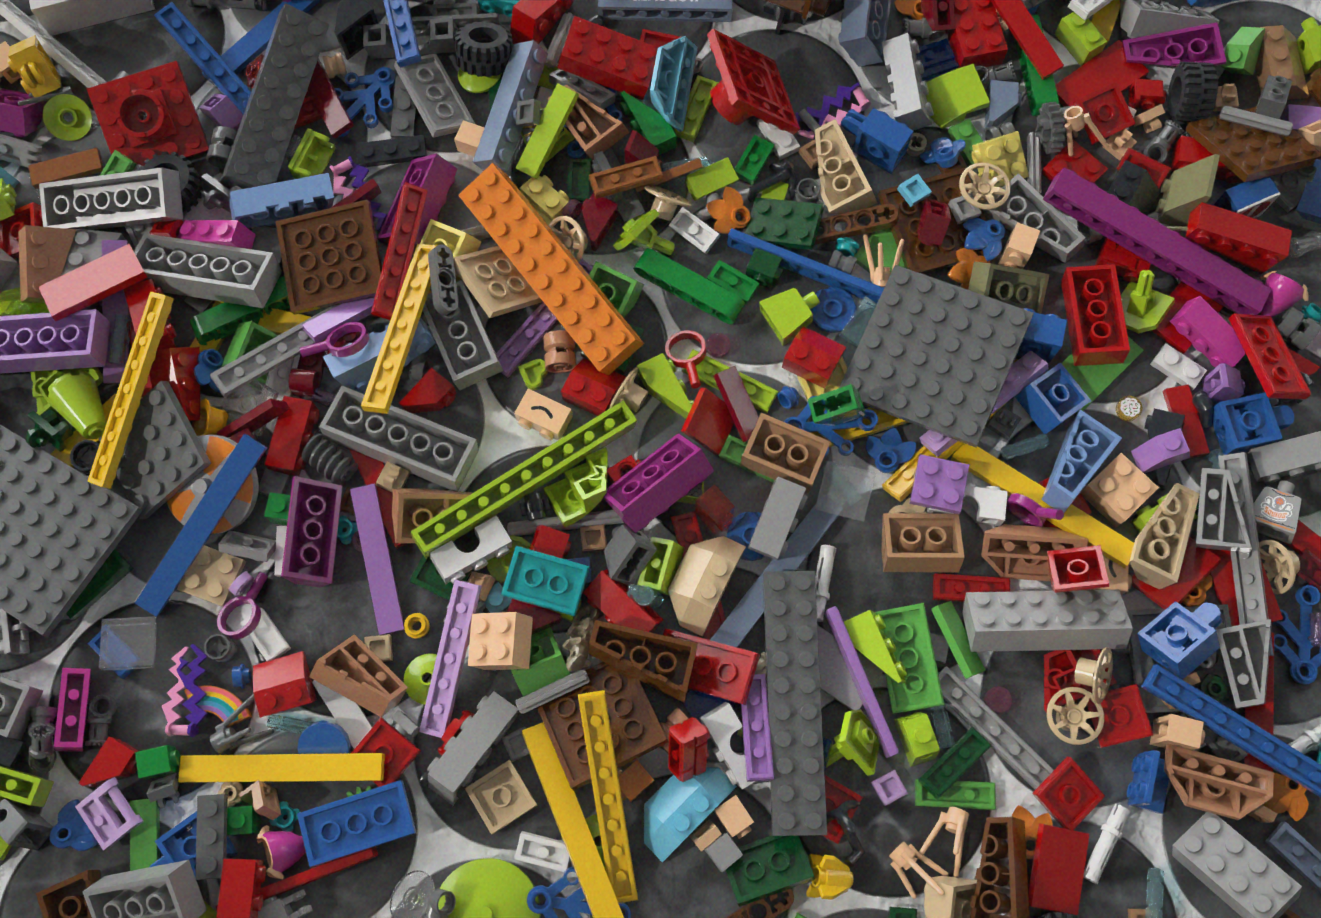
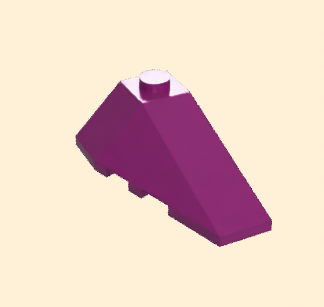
M1218 22L1123 40L1126 62L1177 66L1180 62L1213 63L1214 66L1226 64Z

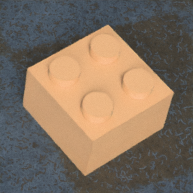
M1120 453L1081 491V494L1116 528L1126 521L1159 487L1124 454Z
M517 612L472 614L468 666L483 670L529 669L533 617Z

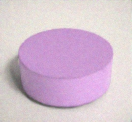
M247 571L243 572L231 584L229 591L235 596L242 595L251 586L254 577Z

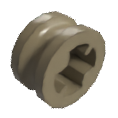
M913 133L906 153L913 157L920 156L927 144L925 136L920 133ZM912 142L915 144L918 142L920 144L919 148L911 146Z

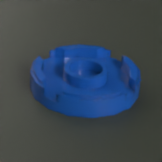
M829 287L816 292L820 304L810 309L813 314V324L821 331L828 333H839L846 330L853 323L857 311L851 294L838 287Z
M760 512L741 513L733 518L728 526L727 538L746 546L741 557L742 560L756 561L766 557L748 549L762 514Z
M325 720L311 724L302 732L298 740L299 754H349L351 751V742L346 731L340 725H334Z

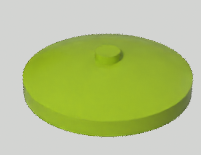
M483 858L465 863L454 870L440 887V889L451 891L456 898L455 908L448 915V918H541V914L532 912L527 905V895L535 887L530 878L514 864L501 859ZM445 895L439 899L438 907L440 910L446 903ZM537 895L535 901L540 904L539 896Z

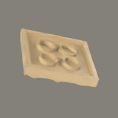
M499 246L453 258L455 271L489 318L543 302Z

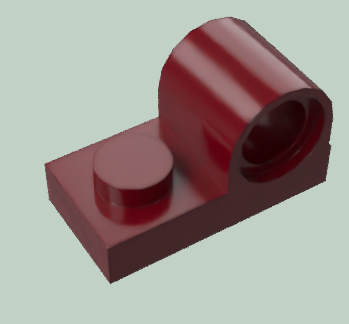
M325 351L302 357L300 354L297 368H292L289 374V389L294 396L318 399L324 371L323 363L325 360L323 356L327 355Z

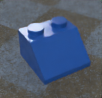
M1061 363L1037 378L1014 396L1045 435L1091 401Z

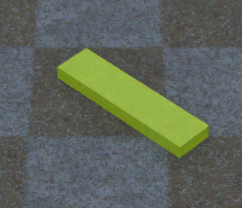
M557 83L540 117L539 125H536L516 169L538 179L579 97L578 93Z
M692 349L687 359L695 357L699 352ZM705 356L704 360L696 365L699 380L717 390L719 388L713 375L730 368L708 356ZM682 368V372L688 375L686 368ZM738 371L754 408L767 414L778 391Z

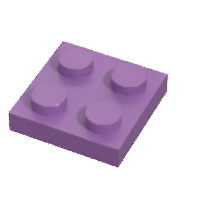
M920 454L909 504L960 514L969 464Z

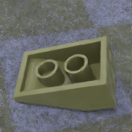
M1214 154L1175 170L1169 179H1164L1161 186V192L1164 193L1163 198L1159 200L1156 212L1159 213L1158 221L1160 223L1182 227L1188 226L1190 212L1200 203H1207L1211 198L1220 155Z
M974 261L968 290L1021 309H1033L1036 313L1041 314L1049 274Z

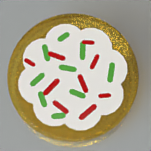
M1125 396L1118 401L1115 409L1119 418L1124 421H1133L1142 413L1143 407L1138 398Z

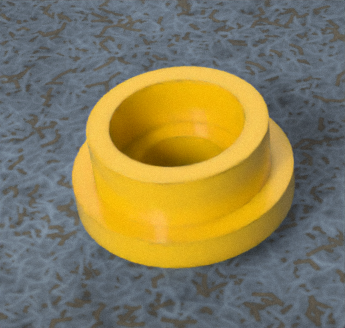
M421 613L409 615L404 622L406 634L414 639L424 637L430 628L429 620ZM416 622H420L421 628L417 631L414 630L413 625Z

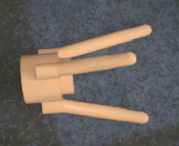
M1080 106L1070 107L1064 112L1069 156H1073L1072 133L1075 138L1078 137L1077 131L1083 129L1085 123L1088 124L1104 148H1109L1108 143L1092 122L1089 113L1084 114Z
M864 234L863 239L870 270V281H873L875 285L885 287L891 272L890 267H884L883 244H878V267L875 269L868 236ZM901 239L899 242L893 268L895 265L899 266L904 239Z
M949 807L947 813L941 812L939 821L924 842L919 853L923 855L943 824H946L945 829L956 834L953 853L956 855L953 875L958 877L969 813L956 807Z
M903 841L889 855L893 860L890 865L897 871L913 899H916L917 895L901 867L905 870L912 867L939 895L944 894V891L916 863L917 858L943 876H948V872L926 856L920 854L912 844L908 846Z

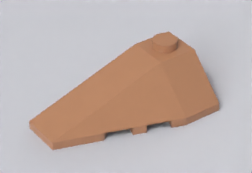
M393 488L392 519L395 542L415 543L411 535L412 530L474 492Z

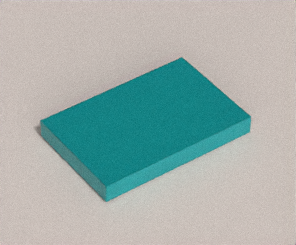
M516 546L501 596L576 617L590 566Z

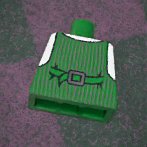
M852 384L808 399L815 424L835 426L865 415L860 393Z

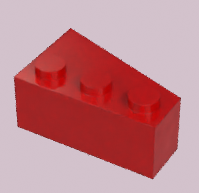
M200 347L167 348L156 351V357L149 372L152 389L160 381H168L189 422L200 420V384L197 382L194 374V368L199 364Z

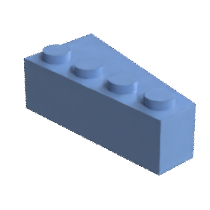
M329 173L231 191L229 205L232 220H238L247 228L276 226V221L331 208L334 195Z
M421 318L419 319L404 366L437 343L427 324ZM389 324L386 325V330L381 333H370L367 345L354 355L336 357L329 353L323 356L333 378L343 386L365 394Z
M1080 409L1068 427L1042 501L1053 509H1059L1065 513L1122 437Z

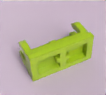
M307 128L288 165L294 178L299 179L323 174L336 149L334 144L328 142L329 137Z
M727 157L687 175L684 183L693 200L696 201L721 188L738 182L739 178Z

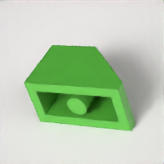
M1241 27L1227 43L1225 50L1226 64L1221 65V67L1230 73L1253 75L1266 29Z

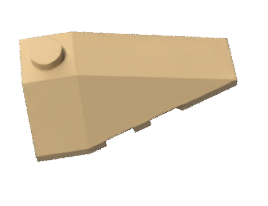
M836 119L815 129L820 194L829 213L843 214L869 208L877 204L874 193Z
M1176 483L1135 539L1130 564L1137 579L1157 589H1162L1178 582L1199 493Z
M949 876L931 877L944 891L943 895H939L926 882L924 887L926 918H970L972 910L970 903L972 895L974 896L977 880Z

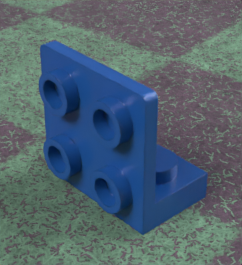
M1147 751L1139 753L1134 757L1131 767L1134 776L1133 781L1129 783L1127 788V798H1129L1128 805L1163 814L1169 778L1164 771L1165 760L1159 758L1160 751Z

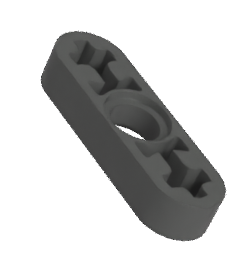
M440 244L429 251L428 262L434 308L438 313L447 315L457 309L458 294L452 251L446 245ZM439 274L446 277L447 285L440 282Z

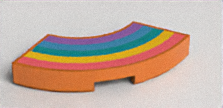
M198 686L207 695L197 705L205 712L217 715L223 722L243 703L238 696L225 689L215 686ZM188 689L184 690L187 699H189L193 694ZM248 707L227 727L229 728L251 718L252 715Z

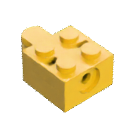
M36 35L10 46L7 62L14 73L19 72L22 78L20 82L27 94L32 93L34 97H39L61 87V76Z

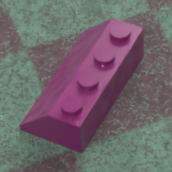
M0 88V133L10 132L14 133V136L27 137L30 133L38 130L37 125L41 123L44 106L49 100L20 106L18 102L30 99L29 94Z
M437 153L411 160L377 239L381 242L389 243L403 184L408 182L428 190L413 250L415 251L417 244H420L430 219L438 222V214L447 201L446 195L449 188L455 182V174L458 169Z
M678 433L608 487L607 493L603 498L623 522L637 533L659 514L667 511L678 499L686 496L697 484L705 481L714 470L703 451Z
M297 476L293 477L281 577L295 584L319 588L332 584L342 485Z

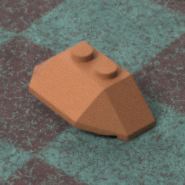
M1004 524L984 532L981 555L1002 578L1051 581L1047 551L1087 547L1088 539L1053 527Z
M1166 745L1164 771L1185 806L1240 820L1273 798L1274 772L1179 746Z

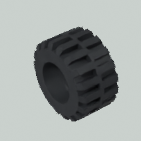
M473 22L458 29V32L455 34L456 64L463 72L479 77L497 76L505 72L512 52V34L508 29L492 22Z
M1180 62L1171 77L1168 90V109L1173 121L1193 122L1210 117L1218 93V76L1213 63Z
M165 151L162 152V155L157 153L152 155L153 158L151 160L147 158L144 161L146 164L144 166L141 165L138 169L139 171L155 168L179 171L182 212H190L193 205H198L197 199L202 198V180L185 156L182 154L179 156L177 152H172L169 155Z

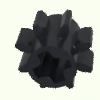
M541 492L525 495V502L519 503L522 516H528V521L546 518V511L551 510L548 497L543 498Z

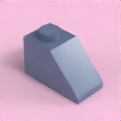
M991 80L986 92L990 104L985 108L984 132L989 127H997L1013 115L1016 106H1020L1022 92H1018V82Z

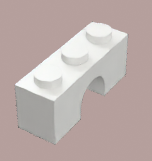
M966 482L963 502H967L974 507L976 512L975 523L1001 526L1005 521L1008 491H1002L997 486L980 488L976 487L973 483ZM926 507V512L929 514H954Z
M497 516L475 527V535L480 543L473 552L464 553L459 551L453 541L430 552L431 560L445 584L449 582L454 584V580H462L468 571L472 569L478 571L488 564L487 561L496 556L498 559L510 552L509 548L512 547V540Z
M724 702L701 716L700 720L708 728L710 738L716 746L712 749L720 763L724 761L729 769L725 772L733 786L738 784L741 789H744L754 783L747 782L745 754L744 752H733L730 747L732 734L743 726L731 705Z

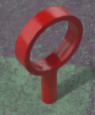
M685 330L677 332L666 342L665 352L667 359H671L675 367L686 368L691 387L693 389L699 388L701 383L696 365L701 363L706 356L705 340L702 335L695 331ZM684 339L696 340L702 345L700 352L690 359L681 360L670 354L673 345Z

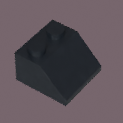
M342 0L338 4L334 32L343 55L347 60L364 48L363 26L378 24L374 9L366 0Z
M1125 160L1114 177L1107 193L1117 196L1122 202L1137 208L1141 213L1148 216L1160 190L1147 170Z

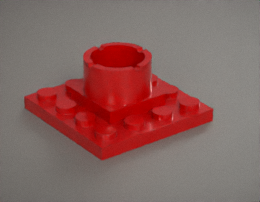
M713 28L707 36L710 42V49L716 59V66L722 76V80L710 91V96L713 98L712 102L717 111L730 123L734 122V125H741L750 116H755L767 124L770 123L780 130H785L794 135L800 130L775 60Z
M177 61L86 88L111 155L114 150H117L137 164L144 166L146 164L144 161L147 158L151 160L153 158L152 155L156 153L162 155V152L165 151L169 155L172 152H177L179 156L182 154L186 158L208 152L209 144Z

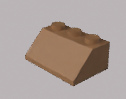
M1283 25L1260 27L1266 29L1255 67L1260 91L1262 92L1268 75L1283 76L1287 80L1292 81L1287 100L1308 98L1309 92L1295 36Z
M761 413L742 455L740 465L774 480L777 477H781L806 488L805 493L809 494L831 441Z
M883 513L881 548L883 572H959L965 558L959 514Z

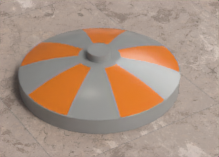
M219 435L197 436L211 464L167 501L170 511L182 525L185 526L238 444L235 441ZM256 468L253 469L212 534L233 530L249 517L258 497L259 483Z

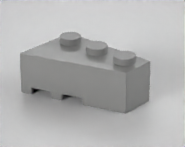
M1271 619L1216 630L1237 709L1266 704L1272 629Z

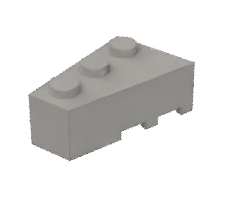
M1202 468L1196 548L1251 552L1252 550L1230 470Z
M781 477L775 479L748 549L774 560L778 559L779 555L784 556L789 542L785 541L788 532L793 533L798 519L795 518L798 508L803 509L808 497L804 495L805 487Z

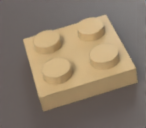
M204 545L181 580L177 590L223 607L232 595L229 588L235 579L241 575L246 561Z
M508 760L465 788L492 835L537 806L511 760Z

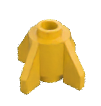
M816 854L809 855L808 859L811 868H813L815 880L812 881V884L810 883L806 892L807 897H821L822 899L832 900L846 893L853 885V873L838 858L831 855H824V857Z

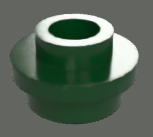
M1209 676L1202 680L1200 690L1218 702L1226 697L1227 686L1221 678ZM1212 684L1217 686V693L1212 692Z

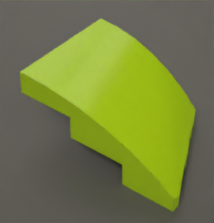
M974 64L950 71L926 82L929 90L926 99L927 102L931 103L934 115L930 117L941 129L963 122L967 113L987 108L990 104Z
M98 367L31 371V380L33 381L32 394L37 400L36 413L41 415L49 409L57 413L46 399V395L48 396L49 394L48 387L57 378L68 373L74 376L80 375L79 372H86L91 374L98 387L103 382V374Z
M606 447L585 456L586 463L564 472L565 479L543 488L546 497H548L564 528L587 515L607 493L608 450Z

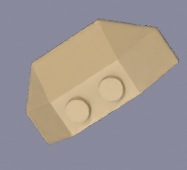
M725 536L689 546L668 588L679 626L703 637L746 546Z

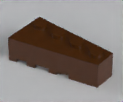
M595 620L589 642V655L685 703L698 643Z
M1015 817L986 818L980 850L982 854L980 867L977 868L975 876L977 879L974 896L972 895L970 907H972L970 918H1030L1025 821Z
M86 870L36 893L43 918H92L82 891L101 879V871Z

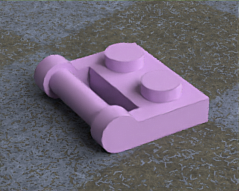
M115 777L103 783L75 806L103 851L112 847L131 830L144 822L140 815L134 813L119 790V783ZM107 793L127 821L126 823L122 824L105 797Z

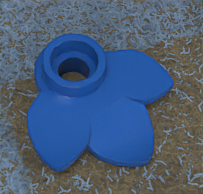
M947 137L937 138L931 143V150L920 154V159L925 163L937 162L942 168L951 167L958 162L959 152L965 149L966 143L963 139L952 142Z
M972 218L963 224V227L970 232L966 237L964 248L970 250L982 249L987 261H991L998 256L1002 250L1001 239L1005 235V228L1001 222ZM990 228L995 229L997 233L992 232Z
M214 349L202 351L198 356L199 364L194 368V374L200 385L203 386L209 383L213 390L221 393L210 377L211 373L222 368L221 365L224 360L218 351Z
M892 427L884 433L881 439L869 436L866 449L868 454L875 459V466L880 472L892 473L898 468L899 464L910 461L915 453L916 443L912 441L902 443L900 434L896 428ZM889 459L892 461V463L890 465L883 464V460Z
M78 799L70 801L58 813V824L50 832L51 843L59 849L72 847L78 851H86L98 844L75 807L80 803ZM67 830L69 832L68 836L60 839V832Z

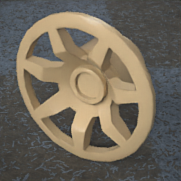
M975 163L964 170L959 181L962 196L969 204L976 208L985 210L995 209L1004 204L1010 195V182L1007 175L993 164ZM982 167L984 168L982 178H979L973 169ZM989 169L999 174L991 180L988 179ZM967 174L971 177L973 183L964 184ZM1003 179L1006 190L994 185ZM972 193L974 199H972L968 194ZM993 195H1004V197L995 203Z
M646 185L644 187L648 192L656 196L651 210L656 209L659 212L657 216L659 218L671 221L677 205L692 207V203L672 191L657 186L649 187Z
M560 216L555 218L549 224V227L573 256V253H578L575 259L579 262L588 244L585 232L577 221L571 217ZM561 221L560 228L562 232L554 228L555 224ZM566 221L574 226L572 230L568 229Z
M637 367L628 374L614 396L609 409L623 400L634 412L640 409L649 392L634 383L638 372Z
M1263 540L1259 542L1260 557L1265 560V563L1262 564L1268 572L1269 582L1275 577L1274 584L1277 589L1272 588L1273 593L1283 594L1293 586L1295 576L1300 570L1298 556L1293 551L1287 550L1277 541ZM1264 545H1269L1268 553H1266L1261 547ZM1283 577L1288 579V582L1284 587L1282 583Z
M1105 647L1100 653L1098 661L1081 657L1076 665L1075 682L1092 686L1093 699L1097 704L1104 700L1110 686L1113 671L1111 649Z
M1069 687L1058 691L1050 699L1047 707V721L1052 732L1060 740L1072 745H1082L1093 741L1100 734L1104 725V712L1101 704L1094 702L1091 692L1079 687ZM1070 692H1078L1085 696L1078 704H1075ZM1065 694L1066 705L1062 707L1054 705L1056 700ZM1089 698L1096 705L1098 712H1085L1084 708ZM1052 710H1055L1057 712L1056 725L1053 722ZM1099 717L1098 726L1094 731L1086 723V720ZM1062 728L1063 730L1070 731L1071 739L1061 734L1058 729ZM1080 728L1090 734L1086 739L1076 740L1078 729Z

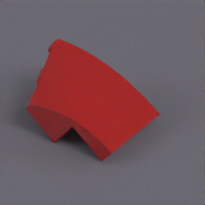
M1100 649L1054 650L1044 655V710L1046 713L1050 699L1062 689L1079 687L1093 694L1092 686L1075 682V669L1081 657L1098 661L1101 653ZM1113 674L1110 686L1117 684ZM1070 692L1074 701L1085 696L1078 692ZM1065 694L1061 695L1054 705L1061 707L1066 705Z

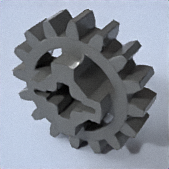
M1056 102L1044 103L1042 108H1039L1040 115L1037 116L1036 137H1039L1040 143L1043 145V151H1046V154L1061 152V148H1063L1062 141H1065L1066 121L1062 117L1063 111L1060 110V105Z

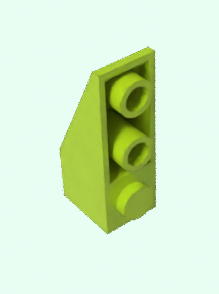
M662 353L637 365L638 375L649 392L648 394L686 419L694 401L692 399L688 400L685 394L687 389L682 379L677 380L674 374L676 368L672 360H667Z
M868 610L844 621L854 648L897 683L906 684L904 676H907V672L902 662H897L894 652H896V647L890 637L887 638L883 631L886 625L880 614L876 615L872 610Z

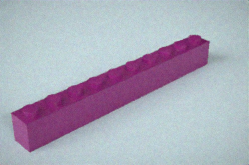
M1065 167L1054 177L1042 199L1236 314H1259L1270 294L1271 288L1265 286L1260 280L1248 276L1241 269L1231 266L1219 256L1202 249L1200 245L1185 239L1178 232L1168 229L1160 224L1158 220L1146 216L1137 208L1129 206L1119 200L1117 196L1105 192L1095 183L1088 182L1078 176L1076 172Z

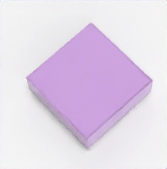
M896 770L871 782L884 806L908 794Z

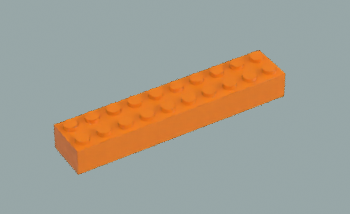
M493 163L490 164L458 195L599 372L610 375L644 344L504 170Z

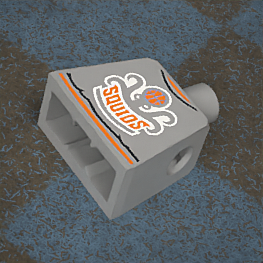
M1280 481L1277 489L1264 487L1253 503L1257 533L1289 544L1292 543L1302 500L1300 497L1292 495L1295 488L1294 484L1288 481Z

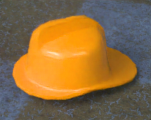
M203 399L200 402L201 419L193 421L191 426L197 436L216 435L217 431L226 426L228 413L225 410L210 406L209 401Z

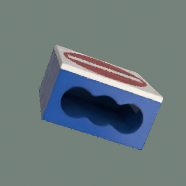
M1268 176L1244 182L1226 190L1213 206L1256 218L1266 211L1280 195V192L1277 189L1276 183Z

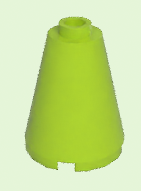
M79 372L80 375L74 376L68 373L57 378L47 389L49 394L48 396L46 395V399L49 404L83 437L87 439L102 437L107 422L95 379L86 372Z

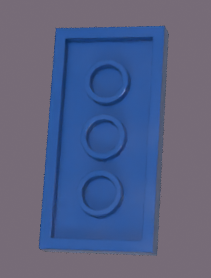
M403 780L297 813L309 867H314L416 833Z

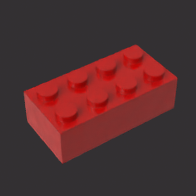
M954 0L955 29L947 31L957 69L974 64L975 67L1001 65L1008 47L992 2L990 0Z
M574 16L557 68L619 92L625 91L629 95L643 100L654 72L658 47Z
M1115 264L1066 267L1061 285L1074 366L1124 363L1130 351Z

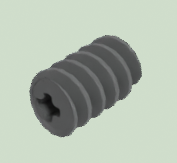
M314 435L303 450V461L309 463L319 474H324V477L327 480H331L332 484L342 485L346 483L358 470V463H353L349 466L352 461L350 457L343 459V451L335 454L337 450L335 445L328 448L330 444L328 439L321 442L322 435Z

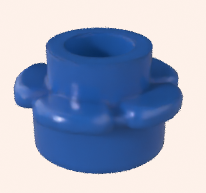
M782 387V390L777 395L780 404L786 409H790L793 406L797 407L800 398L798 391L793 387Z
M241 663L240 666H233L232 683L234 687L244 689L246 683L251 682V670Z

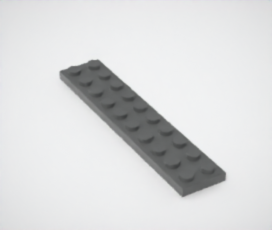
M764 571L763 595L767 701L774 780L770 781L772 836L827 835L815 571Z

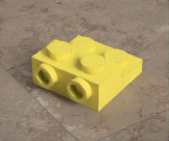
M1018 131L972 145V159L974 163H989L999 167L1007 175L1009 181L1017 174L1023 178L1029 177ZM977 168L978 176L982 178L984 168ZM989 169L988 179L991 180L999 175L996 171ZM1002 179L994 186L1002 187L1005 185V182Z
M546 175L539 176L538 179L531 177L520 187V191L549 226L555 218L565 216L570 211L569 197L562 190L557 192L552 187V181Z

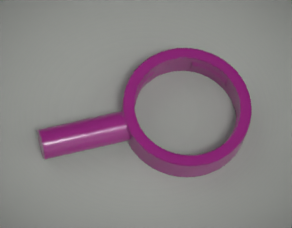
M345 323L335 328L328 335L326 341L301 347L300 353L302 357L330 350L333 356L348 357L361 351L367 345L369 334L362 323ZM351 332L362 333L354 343L345 347H334L335 342L345 334Z
M1012 493L1007 499L1006 508L1022 522L1031 526L1042 527L1047 518L1061 520L1064 517L1062 510L1041 507L1034 500L1018 493ZM1018 505H1020V506L1026 508L1027 510H1029L1030 512H1032L1034 515H1032V514L1026 512L1025 510H1023V509H1022L1021 507H1019Z
M259 572L246 596L231 599L220 610L217 626L220 632L228 638L234 640L242 639L251 634L259 624L261 610L254 601L268 578L266 574ZM251 604L252 615L248 623L237 631H227L226 621L229 614L240 605Z

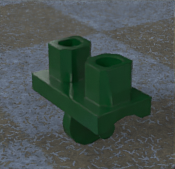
M51 409L41 415H38L34 410L27 414L35 422L34 428H30L27 431L26 442L33 448L36 446L43 447L47 445L48 441L59 452L66 449L63 441L73 435L69 424L65 421L60 423L58 416Z

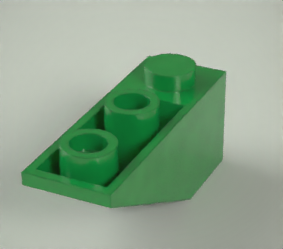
M625 91L621 92L619 106L623 115H628L630 118L631 129L637 131L658 148L659 155L676 148L677 136L663 116Z

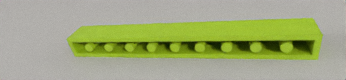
M624 400L412 530L413 540L424 557H429L430 552L450 541L460 538L524 498L525 495L532 493L586 459L585 456L604 448L633 430L637 419Z

